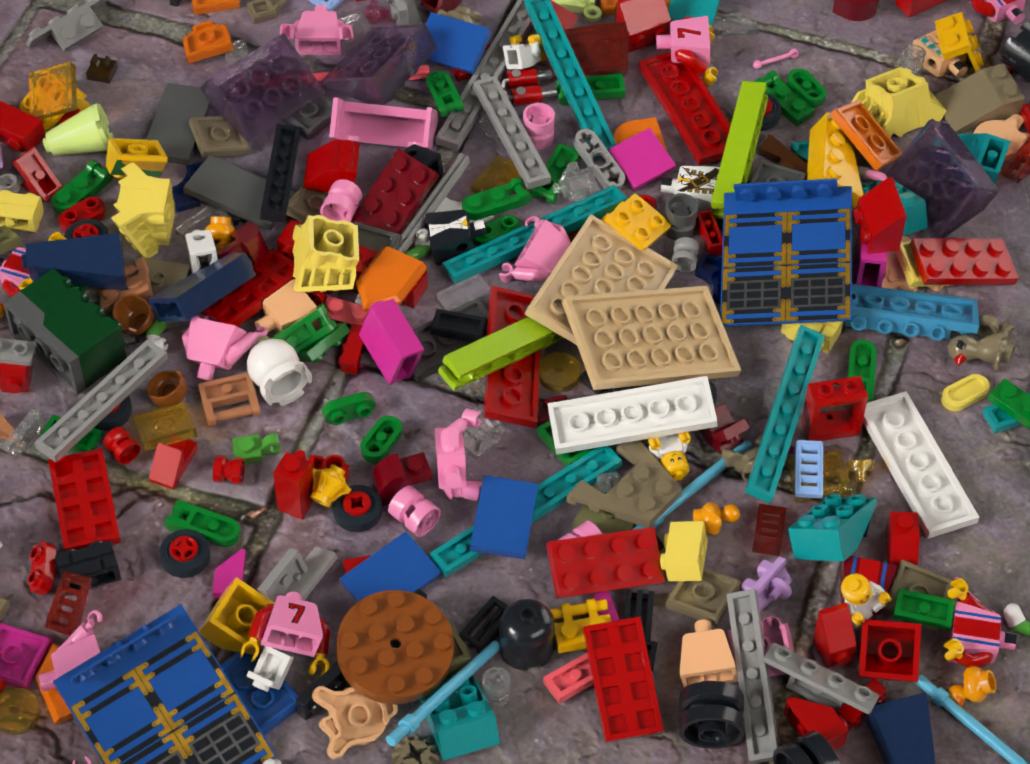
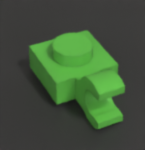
M259 434L232 438L234 458H244L245 465L263 462L262 455L281 453L278 434H269L262 440H260Z

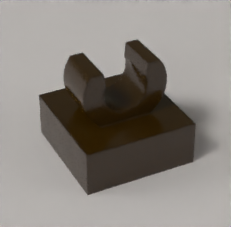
M94 54L86 72L87 80L110 84L118 68L117 60H111L109 56L101 58Z

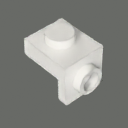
M265 646L254 671H248L246 676L253 679L252 685L267 692L270 687L280 690L294 657L272 647Z

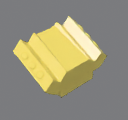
M898 67L865 80L866 89L857 92L852 102L860 100L890 138L893 134L901 138L908 131L920 127L926 128L931 119L940 123L947 111L930 92L925 78L916 76L910 69Z
M132 162L121 168L126 177L118 181L121 185L117 203L113 204L119 213L111 217V219L125 236V239L132 244L134 250L144 258H151L158 253L159 245L169 246L175 217L172 184L170 179L147 176Z
M308 215L304 224L295 225L292 237L295 240L292 251L294 256L293 277L296 278L293 290L296 292H325L327 290L353 289L356 278V265L359 262L358 225H354L346 220H330L322 215Z

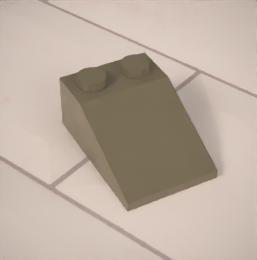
M1004 63L981 69L935 95L936 99L947 110L943 117L953 134L974 130L985 121L1006 120L1014 114L1020 115L1025 101V97Z

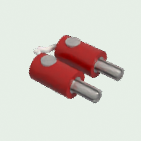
M535 67L506 71L507 79L502 81L503 89L506 82L508 88L511 89V96L505 90L504 92L508 99H512L513 106L542 103L544 97L557 96L558 93L556 87L541 89V86L538 85V80L551 79L553 77L551 70L537 72Z

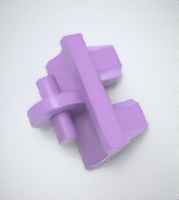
M778 557L774 562L763 560L757 569L759 579L756 581L752 578H747L741 585L742 591L749 589L757 591L760 612L763 611L771 600L775 601L778 597L786 600L792 594L791 587L789 586L792 580L785 568L786 559Z

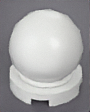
M270 338L260 341L250 350L247 359L249 377L260 387V393L269 405L272 406V403L279 402L281 406L294 402L304 394L302 389L307 382H312L311 372L303 362L299 361L297 352L286 341Z

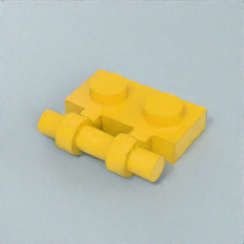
M595 598L586 599V603L574 605L564 603L560 604L561 607L550 609L554 620L563 618V622L555 623V639L558 653L586 649L582 630L583 626L611 622L610 614L598 616L597 613L608 610L606 599L595 601ZM588 614L589 618L572 619V616Z

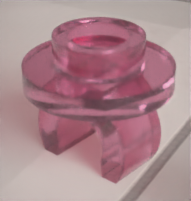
M372 0L370 5L366 6L365 18L369 20L370 24H375L377 18L389 20L390 10H386V7H378L377 1Z

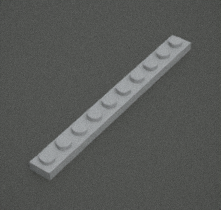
M517 0L477 67L475 74L462 92L460 98L464 111L458 113L457 111L450 112L435 137L436 145L455 151L460 149L483 110V106L473 89V82L495 75L498 81H500L506 71L503 46L511 44L509 38L514 35H521L522 43L533 25L524 6V0Z

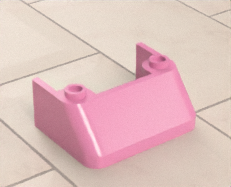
M333 97L329 137L351 140L353 142L409 147L416 144L432 150L439 112L427 107V110L346 102L340 98Z

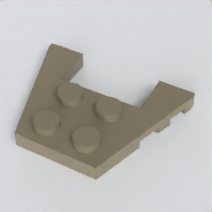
M640 440L620 443L617 446L616 454L635 466L606 494L582 480L567 494L566 502L576 505L577 502L587 505L589 510L598 513L601 510L615 514L617 519L649 528L681 496L682 488Z

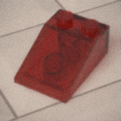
M626 22L601 23L564 30L585 77L611 74L627 75L629 66Z

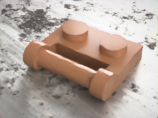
M144 257L136 259L135 263L125 266V277L139 273L126 279L127 290L98 288L100 304L106 314L112 312L114 304L123 296L136 294L143 299L153 296L149 268Z
M248 372L198 383L208 427L216 426L217 422L248 415L256 417L261 415L253 381L249 377ZM249 401V405L213 412V408Z

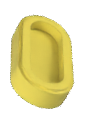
M971 374L943 390L941 397L942 405L950 411L964 410L987 397L990 383L982 375Z

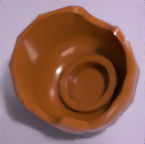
M129 294L121 297L114 304L112 317L119 321L124 333L136 336L145 333L151 327L155 313L146 299L136 294Z
M166 370L157 373L150 380L146 392L155 405L168 408L176 406L184 399L187 394V383L178 370Z

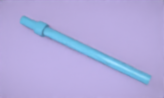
M745 439L733 451L744 453L752 448V443ZM723 458L683 488L681 496L650 527L657 528L664 522V518L724 471L727 467ZM637 525L632 530L643 529L646 527Z
M492 641L415 712L403 717L398 722V727L386 737V742L390 746H395L406 735H412L420 727L421 721L500 650V644L497 641Z
M922 674L918 676V683H914L931 697L930 700L939 708L944 707L1009 763L1029 764L950 698L951 694L944 688H938Z

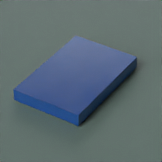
M431 12L413 52V56L417 59L474 75L493 31L487 27Z
M484 475L470 551L525 559L538 484Z
M404 532L340 577V583L358 602L371 594L387 590H402L414 593L418 588L422 590L439 578L441 571L407 532Z
M237 652L221 663L220 666L263 735H265L297 711L295 699L299 695L285 680L280 690L270 687L267 692L253 686L254 680L246 675L248 671H254L261 654L258 653L256 659L251 662L254 655L244 653L242 658H240V652Z

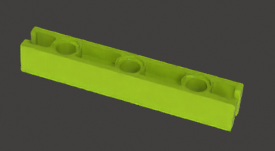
M742 81L711 200L715 219H723L724 193L735 192L734 184L748 183L768 102V94H765L767 89L766 82Z
M527 317L445 355L443 358L445 366L439 367L438 373L451 389L455 391L564 339V337Z

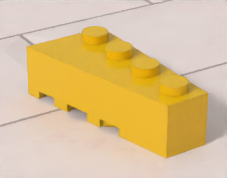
M827 111L810 129L807 180L837 178L838 187L852 186L853 211L858 205L859 198L864 194L852 142L830 116L831 113Z

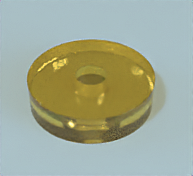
M557 352L549 354L541 360L539 381L546 389L553 392H567L575 388L579 383L581 367L573 356Z
M11 688L0 694L1 732L9 735H20L28 732L37 724L41 709L34 693L24 688ZM20 709L18 713H12L13 710Z

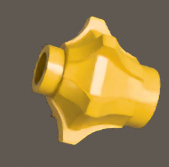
M333 464L329 468L322 470L313 468V492L310 498L329 508L331 503L337 498L349 494L351 489L343 477L345 471Z

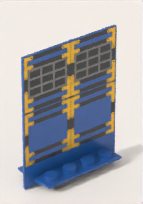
M837 178L734 184L735 192L724 193L720 319L723 326L852 321V186L838 187Z
M182 604L147 625L143 623L142 628L122 640L116 641L112 646L53 680V684L103 764H262L267 759H274L277 756Z

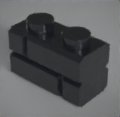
M111 540L106 542L95 541L89 547L79 550L67 549L61 555L55 556L66 596L121 580Z

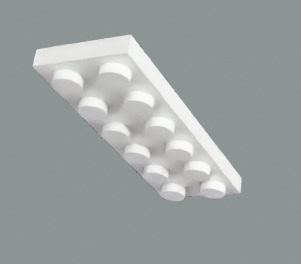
M707 376L547 403L556 455L718 427Z
M907 391L868 402L863 424L912 512H918V521L926 537L929 539L978 523L979 516Z

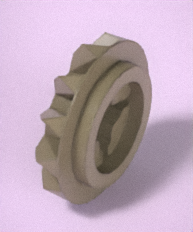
M418 734L409 738L405 736L401 742L395 745L392 753V764H419L414 758H410V749L415 750L417 754L422 752L420 754L421 764L439 763L437 745H434L429 737L423 738Z

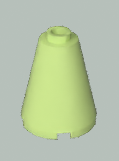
M96 103L46 132L43 144L47 153L51 152L53 156L105 152L108 148V138L114 137L112 132L109 133V121L102 106Z

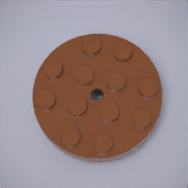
M387 590L361 599L346 613L338 630L336 654L343 676L357 692L376 702L407 704L420 700L434 692L441 685L452 664L454 636L449 621L434 603L412 592Z

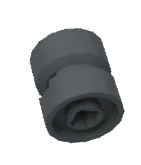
M678 193L672 195L666 201L665 218L671 224V227L665 234L670 239L691 238L695 234L698 202L691 195Z

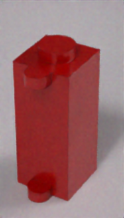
M297 450L294 455L288 452L284 454L273 472L278 510L303 519L314 501L310 498L313 492V475L311 461L306 460V454L303 450Z

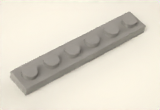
M496 75L474 81L473 89L526 188L529 190L551 183L550 173Z
M147 339L35 441L36 449L54 462H57L168 359L167 352Z
M749 589L726 595L739 689L744 694L743 717L749 762L756 764L772 761L773 751L779 747L768 666L763 661L766 652L758 596L755 589Z

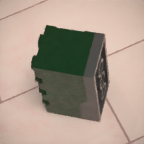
M54 268L3 302L11 335L16 340L36 342L35 357L77 395L127 358L125 351L126 343L122 337L123 328L119 321L115 318L111 319L109 316L105 317L106 313L101 305L98 303L94 304L92 301L89 302L87 294L82 289L73 287L70 279L65 274H59Z

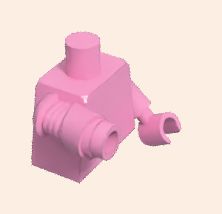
M465 409L462 418H458L446 428H435L439 489H443L450 500L456 497L477 501L480 497L482 482L466 481L463 432L467 429V425L478 428L481 420L477 419L481 412L472 409Z

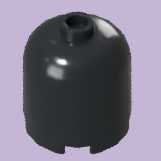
M1027 22L1020 26L1022 32L1016 38L1012 35L1009 37L999 53L1002 55L999 59L1030 82V22Z
M520 599L511 603L504 610L500 620L498 637L500 652L503 655L504 662L515 669L528 671L529 667L545 666L553 657L555 651L554 617L549 608L540 601Z

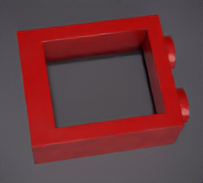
M861 376L808 383L801 418L806 440L826 441L860 435L868 401V395ZM851 404L849 409L820 413L821 408Z

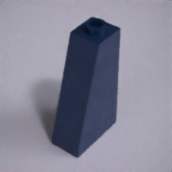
M120 233L25 244L26 254L22 255L23 270L29 271L32 280H37L54 268L59 274H65L72 282V285L121 291L127 290Z
M245 252L230 253L148 298V301L158 321L190 320L256 276L252 261Z
M925 692L874 706L871 713L868 714L866 721L885 764H936L928 698Z

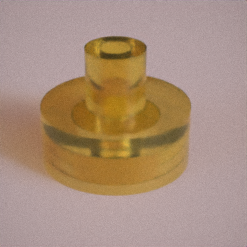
M874 459L847 460V471H856V482L867 481V471L875 470Z

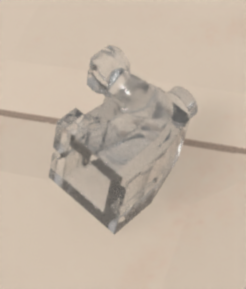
M577 162L568 163L567 169L562 173V178L559 180L560 183L553 184L555 193L562 192L564 199L574 202H580L599 190L593 167L579 170Z
M478 406L472 408V410L481 412L478 417L483 414V410L481 408L478 410ZM477 417V419L481 420L478 428L467 425V429L463 432L465 452L476 460L487 454L493 445L500 441L501 434L506 431L505 426H502L500 421L493 420L490 422L486 418Z

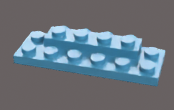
M852 284V321H845V326L858 331L870 329L882 334L894 332L902 333L908 337L918 335L926 336L933 340L949 339L951 331L961 334L978 333L977 299Z

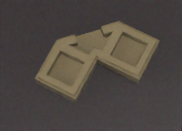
M255 0L246 3V7L254 24L277 18L288 0Z

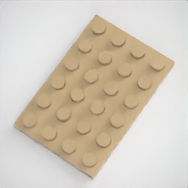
M590 214L528 306L525 315L577 345L562 304L566 296L665 289L679 265L650 248L644 251L639 250L612 226Z
M708 286L566 296L562 302L593 390L662 384L707 376L708 379L737 377L741 372Z

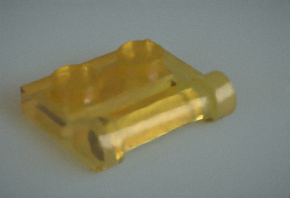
M841 451L823 452V481L837 479L839 483L823 486V497L830 494H840L841 497L851 496V485ZM787 456L786 464L794 490V456ZM801 462V464H813V465H816V463H804V462ZM801 473V475H816V474ZM794 491V498L796 503L805 502V500L808 499L805 497H795Z

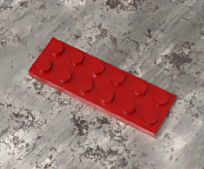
M671 52L639 61L638 69L698 165L702 166L721 160L731 124L697 71L683 63L671 61Z
M492 286L489 291L487 336L527 318L528 316L525 315V312L536 295ZM540 350L485 376L483 418L531 428L536 427L539 406Z

